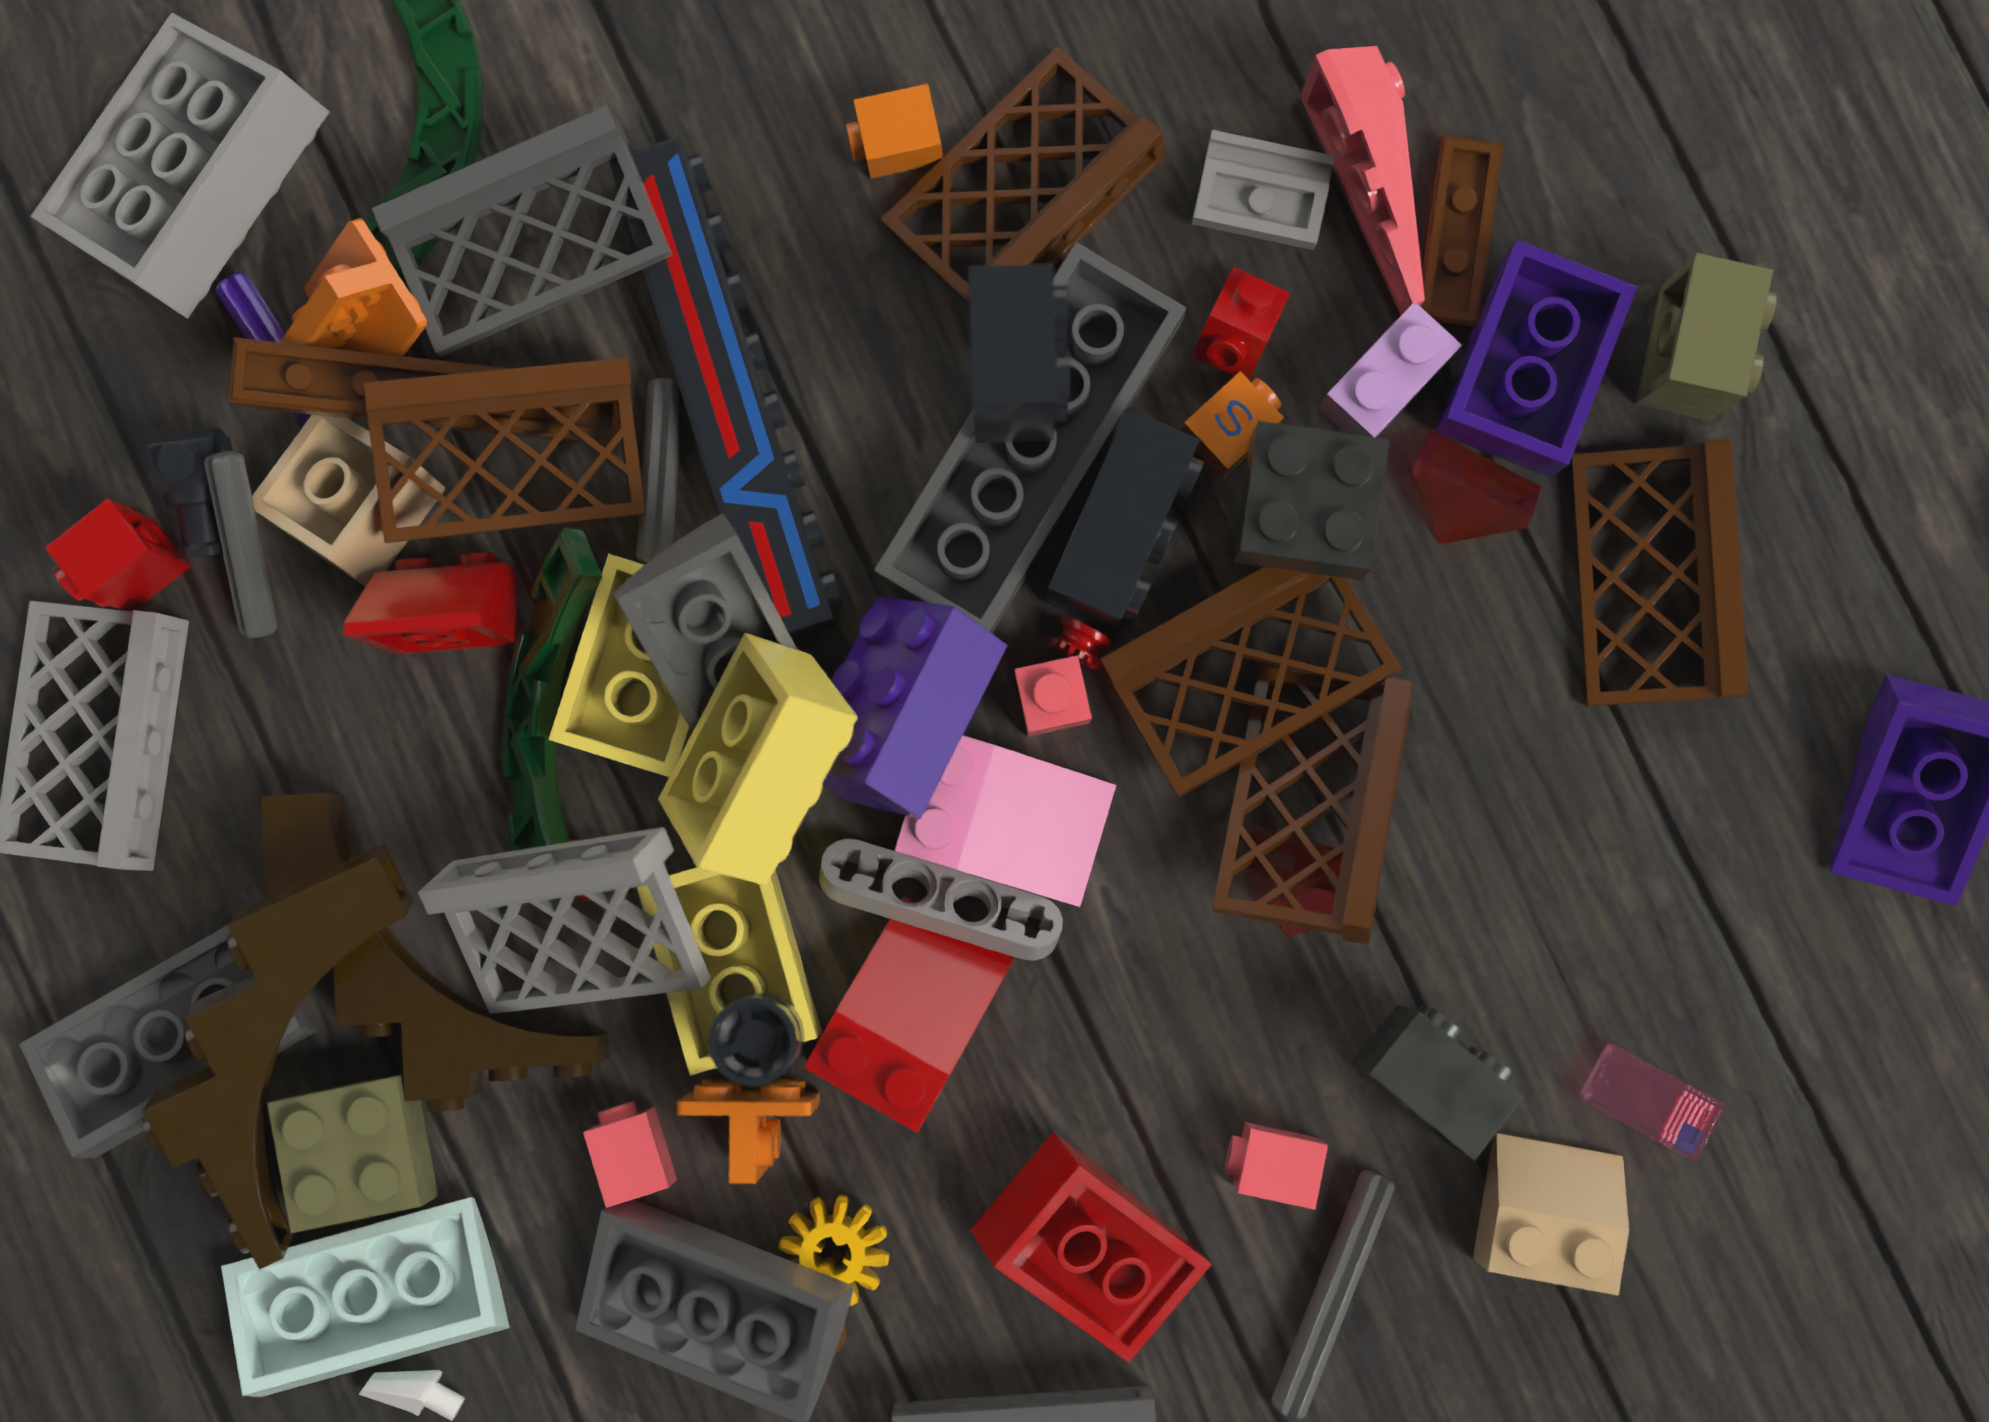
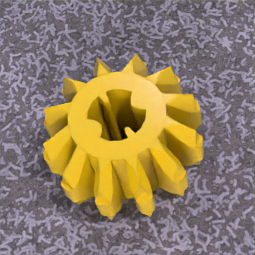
M839 1195L834 1205V1214L829 1215L825 1203L820 1197H817L810 1202V1212L814 1222L805 1215L795 1212L789 1219V1224L801 1237H782L779 1242V1249L785 1253L799 1256L789 1261L853 1285L854 1290L849 1306L855 1305L859 1300V1292L855 1281L866 1289L874 1291L878 1287L880 1279L868 1266L882 1267L888 1265L890 1257L888 1252L869 1247L886 1238L887 1230L883 1225L874 1226L867 1230L863 1229L862 1226L868 1221L872 1213V1208L867 1204L860 1207L854 1218L846 1216L849 1205L848 1196ZM832 1237L836 1245L848 1244L851 1250L846 1252L843 1265L837 1266L833 1257L821 1258L819 1253L822 1252L826 1244L824 1238Z

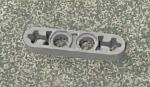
M844 839L836 841L826 849L822 856L819 875L821 888L830 899L840 904L1024 960L1035 961L1048 956L1053 952L1062 932L1063 918L1060 910L1052 901L1040 895L860 840ZM846 862H853L858 865L857 874L852 877L851 882L839 879L840 869L845 867ZM878 869L886 871L883 876L880 893L872 891ZM901 878H915L923 883L928 895L920 902L905 903L895 896L892 885ZM974 896L985 903L989 914L982 921L967 922L955 913L953 904L960 897ZM1001 907L1009 909L1003 931L995 928ZM1028 917L1040 920V931L1036 938H1029L1024 935Z

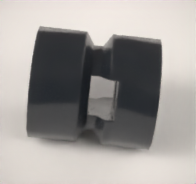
M758 993L742 997L722 1009L712 1023L708 1043L711 1059L722 1075L734 1083L753 1087L769 1084L792 1067L802 1052L805 1034L802 1019L793 1005L780 996Z

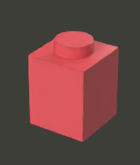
M1078 655L1014 669V677L1027 737L1090 723L1092 717Z
M630 1101L597 1112L600 1124L583 1132L606 1208L667 1189L677 1181L655 1106L638 1112L635 1101Z
M1245 1122L1242 1137L1231 1136L1225 1161V1174L1234 1175L1232 1186L1240 1194L1315 1210L1328 1144L1318 1137Z

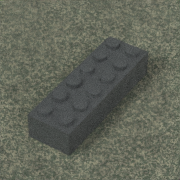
M1077 242L1053 278V286L1067 285L1068 327H1066L1065 354H1069L1070 396H1068L1067 422H1055L1053 441L976 443L972 410L874 570L879 581L910 600L955 606L992 634L1119 428L1127 408H1131L1182 324L1186 311L1185 306Z

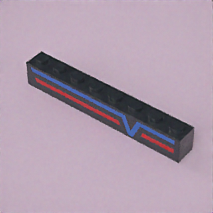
M681 136L631 151L633 160L673 253L672 257L644 268L643 272L719 514L723 513L736 532L792 639L835 626L837 622L833 609L844 606L833 570L821 572L814 549L825 546L814 510L802 512L795 489L806 486L795 450L784 453L782 451L776 429L787 426L776 390L764 393L757 370L768 367V363L757 330L745 333L739 310L749 308V303L738 271L727 274L721 258L720 251L730 249L731 247L720 213L716 212L708 215L701 193L712 190V186L701 153L689 156ZM615 158L610 160L609 164L619 191L624 174L618 159ZM631 193L626 206L638 210ZM626 217L636 250L640 251L653 245L645 224Z

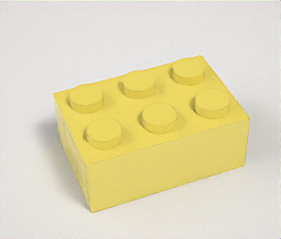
M608 554L602 572L603 578L598 585L548 740L670 777L692 735V731L613 594L644 564Z
M744 633L658 798L698 868L767 886L778 863L787 857L791 849L792 838L808 808L812 807L818 800L823 780L836 756L848 745L852 736L853 725L858 717L811 654Z
M698 867L669 875L711 977L703 988L667 992L690 1076L717 1068L711 1059L708 1043L712 1023L722 1009L747 995L767 993L780 996L793 1005L801 1017L805 1034L804 1042L818 1038L822 1034V1030L776 869L767 886ZM648 885L638 886L637 890L643 911L655 917L658 909ZM655 941L653 947L657 961L672 971L682 970L676 953Z

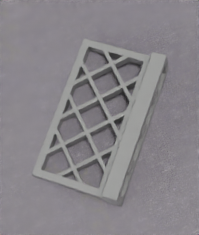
M38 601L29 602L0 798V853L83 863L114 869L153 871L189 625L188 620L155 612L137 610L131 612ZM50 617L65 618L78 637L56 657L46 644ZM84 621H93L96 623L88 629ZM117 624L130 625L128 651L112 663L98 643V640ZM87 650L102 673L79 691L64 668ZM54 678L69 701L46 719L37 706L39 689ZM111 684L121 698L119 713L108 724L103 726L88 703ZM78 713L93 736L70 754L55 731ZM44 741L60 764L37 782L28 769L29 755L35 747ZM102 747L111 760L110 775L104 783L94 789L79 765ZM66 776H69L84 799L61 817L46 793ZM35 804L50 828L32 843L18 842L20 816ZM90 811H93L102 824L98 852L84 850L70 830ZM59 839L64 847L50 845Z
M664 827L454 860L418 891L428 915L445 913L490 1014L700 989L711 978L663 863L674 851ZM648 885L658 909L655 917L624 899L629 888ZM584 895L606 909L600 925L571 907L575 896ZM523 903H531L553 917L547 932L518 914ZM478 910L500 924L495 938L476 928L469 911ZM616 916L646 934L640 949L635 948L610 932ZM563 924L592 942L586 956H583L557 939ZM510 932L539 949L533 963L505 946ZM655 941L676 953L682 970L672 971L649 956ZM601 949L631 967L627 977L618 978L595 963ZM548 956L577 973L574 983L564 984L543 970ZM497 963L525 980L521 990L504 991L495 970Z

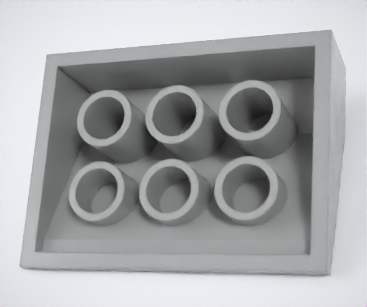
M171 13L30 217L188 319L198 303L207 295L211 284L230 256L242 244L246 233L265 205L277 193L281 182L302 151L314 139L316 131L329 114V111L281 70Z

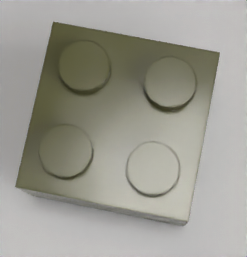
M1695 253L1661 284L1635 405L1710 421L1747 397V393L1752 394L1759 383L1763 369V356L1756 354L1760 332L1767 330L1776 308L1777 295L1769 291L1773 270Z
M403 1073L293 1095L267 1103L291 1233L421 1207L438 1197L421 1100L405 1101Z

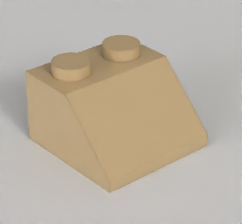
M311 415L252 495L256 513L365 587L375 572L387 571L408 542L384 544L370 434L368 430L348 418ZM385 442L386 452L409 469L414 460ZM388 464L392 490L403 475ZM422 467L415 473L442 494L446 489ZM410 480L393 500L396 528L419 526L436 503L435 499Z
M1496 1133L1492 1140L1473 1260L1488 1272L1619 1295L1629 1234L1623 1156Z

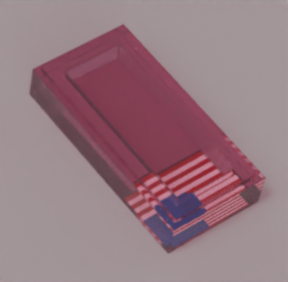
M1608 1042L1603 1048L1578 1097L1584 1103L1695 1162H1698L1727 1106Z

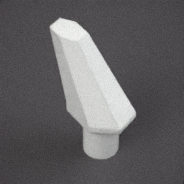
M440 1370L376 1372L359 1393V1395L412 1412L417 1416L426 1407L450 1421H453L465 1400V1397L438 1383L442 1375Z

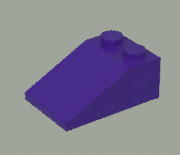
M1885 674L1863 730L1829 869L1834 874L1957 906L1989 832V701Z

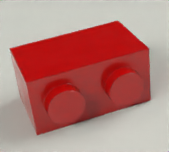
M106 499L45 547L59 565L53 570L54 576L72 597L79 601L83 598L94 601L102 608L110 606L123 611L133 612V610H137L191 567L186 559H178V548L153 517L110 499Z

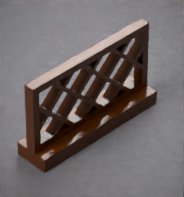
M1057 46L880 220L883 226L970 308L969 281L966 283L951 269V248L986 246L985 266L1053 264L1054 268L1071 251L1076 242L1079 243L1166 158L1162 131L1145 116L1138 119ZM1058 71L1076 86V104L1040 105V89ZM1084 94L1087 95L1094 103L1084 104ZM1032 98V106H1024ZM1111 117L1124 129L1109 144L1084 145V118ZM1076 118L1074 146L1040 147V120ZM1031 120V147L996 149L997 131L1007 121ZM987 142V149H980ZM1084 159H1093L1084 168ZM1075 160V178L1064 188L1040 189V161ZM1031 161V189L996 190V163ZM987 163V191L952 192L953 174L963 164ZM943 185V193H935ZM1041 202H1049V203L1040 211V203H1041ZM1031 203V221L1021 231L995 232L996 204ZM987 205L986 233L952 234V206ZM943 206L942 234L915 235L903 224L919 207ZM995 246H1004L995 255ZM930 248H942V259Z
M628 358L363 383L384 544L646 514L629 389L631 376ZM616 402L620 429L604 448L574 423L588 405ZM579 406L569 419L554 409ZM542 410L562 426L541 455L509 431L524 411ZM514 412L504 426L490 416L492 414ZM476 416L497 432V435L475 462L444 438L457 420L462 417ZM448 419L438 433L423 422ZM411 423L432 440L408 469L386 452L382 425ZM568 431L599 455L577 483L546 460ZM503 438L534 461V464L513 490H510L481 467ZM620 440L624 463L610 453ZM437 445L441 446L469 468L447 497H444L415 474ZM604 460L626 476L629 502L604 505L583 489L584 485ZM388 464L403 475L392 490ZM539 467H542L571 490L555 511L539 512L518 496ZM475 473L507 497L491 518L473 519L452 503ZM409 480L441 504L425 525L396 528L393 500ZM577 495L591 506L566 509ZM512 502L527 513L501 516ZM446 509L462 520L435 524Z
M1731 439L1704 441L1702 445L1573 454L1571 466L1587 707L1715 699V701L1735 700L1748 696ZM1688 461L1690 487L1674 505L1645 482L1647 477L1660 463ZM1649 464L1639 476L1627 467L1628 465ZM1613 467L1632 484L1607 509L1587 492V468ZM1637 488L1666 512L1643 539L1614 515ZM1689 498H1691L1692 520L1679 510ZM1588 506L1601 516L1591 529ZM1671 518H1674L1693 534L1694 551L1678 568L1648 544ZM1607 522L1636 545L1613 572L1591 555V539ZM1641 551L1671 575L1647 602L1618 578ZM1694 560L1696 583L1683 573ZM1592 568L1606 579L1595 592ZM1676 580L1697 597L1698 614L1682 631L1652 607ZM1611 584L1640 608L1617 635L1595 618V602ZM1645 614L1650 616L1675 638L1651 665L1622 641ZM1698 623L1700 647L1688 637V634ZM1596 631L1610 642L1599 655ZM1681 643L1701 660L1703 686L1677 688L1656 669ZM1615 647L1644 671L1639 679L1626 691L1600 692L1599 664ZM1649 677L1653 678L1663 687L1662 689L1638 690Z
M1262 567L1100 659L1104 677L1113 692L1118 695L1177 798L1384 682L1386 677L1391 678L1400 673L1402 669L1347 578L1271 567ZM1328 582L1331 583L1344 604L1338 625L1301 616L1306 595ZM1298 600L1294 614L1280 611V609ZM1348 614H1350L1360 631L1345 627ZM1264 618L1290 624L1291 627L1283 657L1246 648L1251 626ZM1298 627L1335 636L1327 668L1289 659ZM1242 631L1239 645L1224 642ZM1342 638L1368 644L1381 666L1361 677L1335 671L1334 667ZM1209 649L1235 656L1227 688L1190 679L1197 656ZM1243 658L1280 667L1271 700L1234 691ZM1186 663L1183 677L1169 674L1170 671ZM1286 669L1324 679L1320 696L1316 703L1303 709L1278 702ZM1153 681L1180 687L1171 720L1144 713L1133 692ZM1331 681L1346 684V686L1327 696ZM1187 689L1224 698L1215 732L1179 722ZM1231 701L1268 710L1261 734L1250 740L1222 734ZM1275 712L1291 716L1271 727ZM1152 726L1168 730L1164 746ZM1178 732L1212 741L1206 765L1182 778L1169 756L1175 733ZM1219 744L1235 747L1216 759Z
M1259 666L1254 696L1268 699L1270 686L1275 687L1279 672L1278 668ZM1286 670L1282 688L1297 690L1310 706L1318 701L1313 693L1320 694L1324 679ZM1386 677L1385 685L1378 684L1355 697L1354 699L1370 701L1367 720L1345 735L1328 713L1320 717L1319 720L1334 738L1335 742L1308 760L1305 759L1289 736L1281 739L1280 742L1298 766L1270 785L1255 767L1257 755L1264 750L1240 763L1212 908L1214 913L1343 935V941L1369 945L1411 706L1412 681ZM1331 681L1327 696L1346 686V684ZM1251 706L1245 740H1250L1261 734L1268 710ZM1275 717L1273 718L1271 727L1279 723ZM1364 737L1361 755H1359L1352 744ZM1343 751L1358 770L1356 781L1335 795H1332L1314 769ZM1306 775L1324 802L1295 821L1277 797V794ZM1253 779L1261 791L1249 798ZM1353 797L1350 816H1348L1341 807V804ZM1266 801H1269L1287 827L1257 846L1243 827L1245 815ZM1332 811L1347 830L1344 843L1322 857L1303 830ZM1295 836L1314 863L1283 882L1265 855ZM1242 840L1249 852L1237 859L1240 841ZM1342 858L1339 878H1337L1329 866ZM1256 861L1276 887L1256 902L1230 897L1233 877ZM1321 872L1336 892L1332 915L1303 910L1291 891ZM1283 897L1290 908L1272 904Z

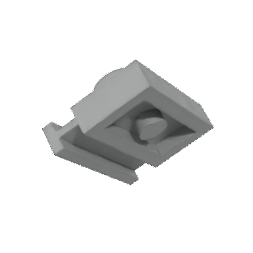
M1212 130L1192 224L1314 250L1318 241L1335 156Z

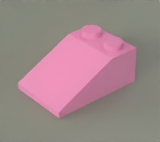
M962 735L922 818L918 819L905 815L895 851L1080 907L1116 785Z

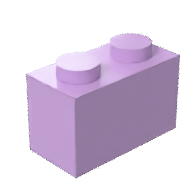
M1414 302L1327 393L1317 409L1343 433L1377 437L1462 345Z

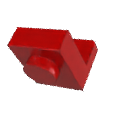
M1233 267L1193 351L1194 357L1233 376H1236L1241 371L1249 380L1287 302L1290 292Z

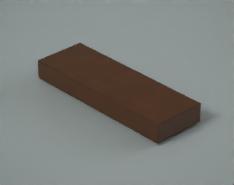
M1441 135L1438 140L1421 258L1425 301L1420 307L1442 327L1473 331L1480 317L1504 148L1503 143Z

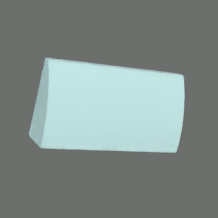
M472 1197L289 1247L284 1259L260 1270L253 1258L221 1266L242 1396H267L509 1328L493 1255L475 1198Z

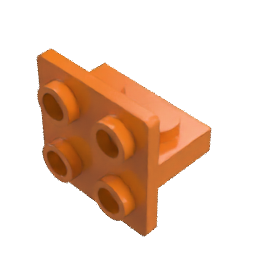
M359 218L348 221L305 285V292L309 297L308 302L293 314V324L280 343L404 356L427 326V319L422 313L417 299L408 291L387 258L383 246L374 238L363 219Z
M728 1078L703 1079L702 1084L694 1085L693 1091L677 1101V1115H730L729 1183L756 1184L769 1166H773L774 1159H779L780 1119H769V1116H811L820 1105V1091H805L806 1080L775 1079L767 1085H761L760 1090H741V1084L734 1083Z

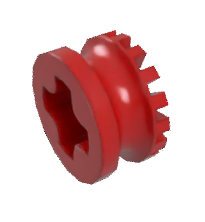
M1063 615L1060 621L1063 631L1058 637L1052 636L1049 645L1067 657L1076 654L1075 656L1078 655L1082 665L1098 671L1101 666L1098 655L1104 649L1109 650L1113 641L1090 626Z

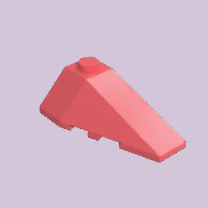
M1377 46L1325 50L1315 55L1300 98L1326 154L1335 156L1333 170L1395 304L1402 315L1414 302L1421 306L1425 301L1404 105L1401 99L1405 96L1404 84L1396 66L1392 62L1385 64Z

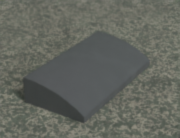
M723 513L663 550L613 593L692 733L744 633L797 650L741 541Z
M228 925L19 1044L72 1158L95 1159L144 1131L142 1119L145 1117L142 1110L156 1090L210 1066L207 1060L200 1062L192 1053L185 1037V1026L188 1025L185 1018L198 1000L254 975L251 968L242 970L233 958L227 942V936L231 933ZM303 1001L288 1024L277 1054L318 1031Z
M632 1199L601 1210L575 1330L794 1422H808L834 1358L854 1286Z

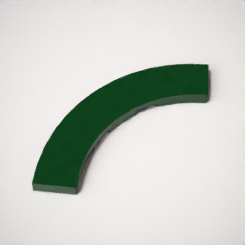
M390 0L408 36L414 65L418 74L419 106L416 109L413 134L406 155L408 161L393 192H388L380 205L476 162L483 125L484 85L480 54L472 24L462 0ZM373 213L365 223L374 238L383 246L387 258L401 280L404 281V274L390 240L381 232ZM433 238L411 248L418 266L440 239Z
M563 528L562 532L559 533L546 556L530 594L534 599H538L529 630L518 631L513 651L504 705L502 732V777L512 780L515 815L506 817L512 851L570 842L564 824L558 791L556 742L548 739L558 712L562 681L573 638L588 602L603 578L583 530Z

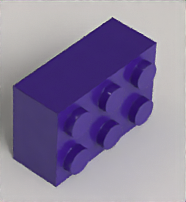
M1516 240L1500 260L1482 306L1480 317L1476 327L1473 329L1434 432L1550 478L1556 475L1570 463L1637 286Z
M878 597L874 606L864 615L859 628L860 633L845 663L836 670L831 680L858 718L853 725V732L848 745L836 756L822 785L846 801L921 819L1007 644L955 606Z

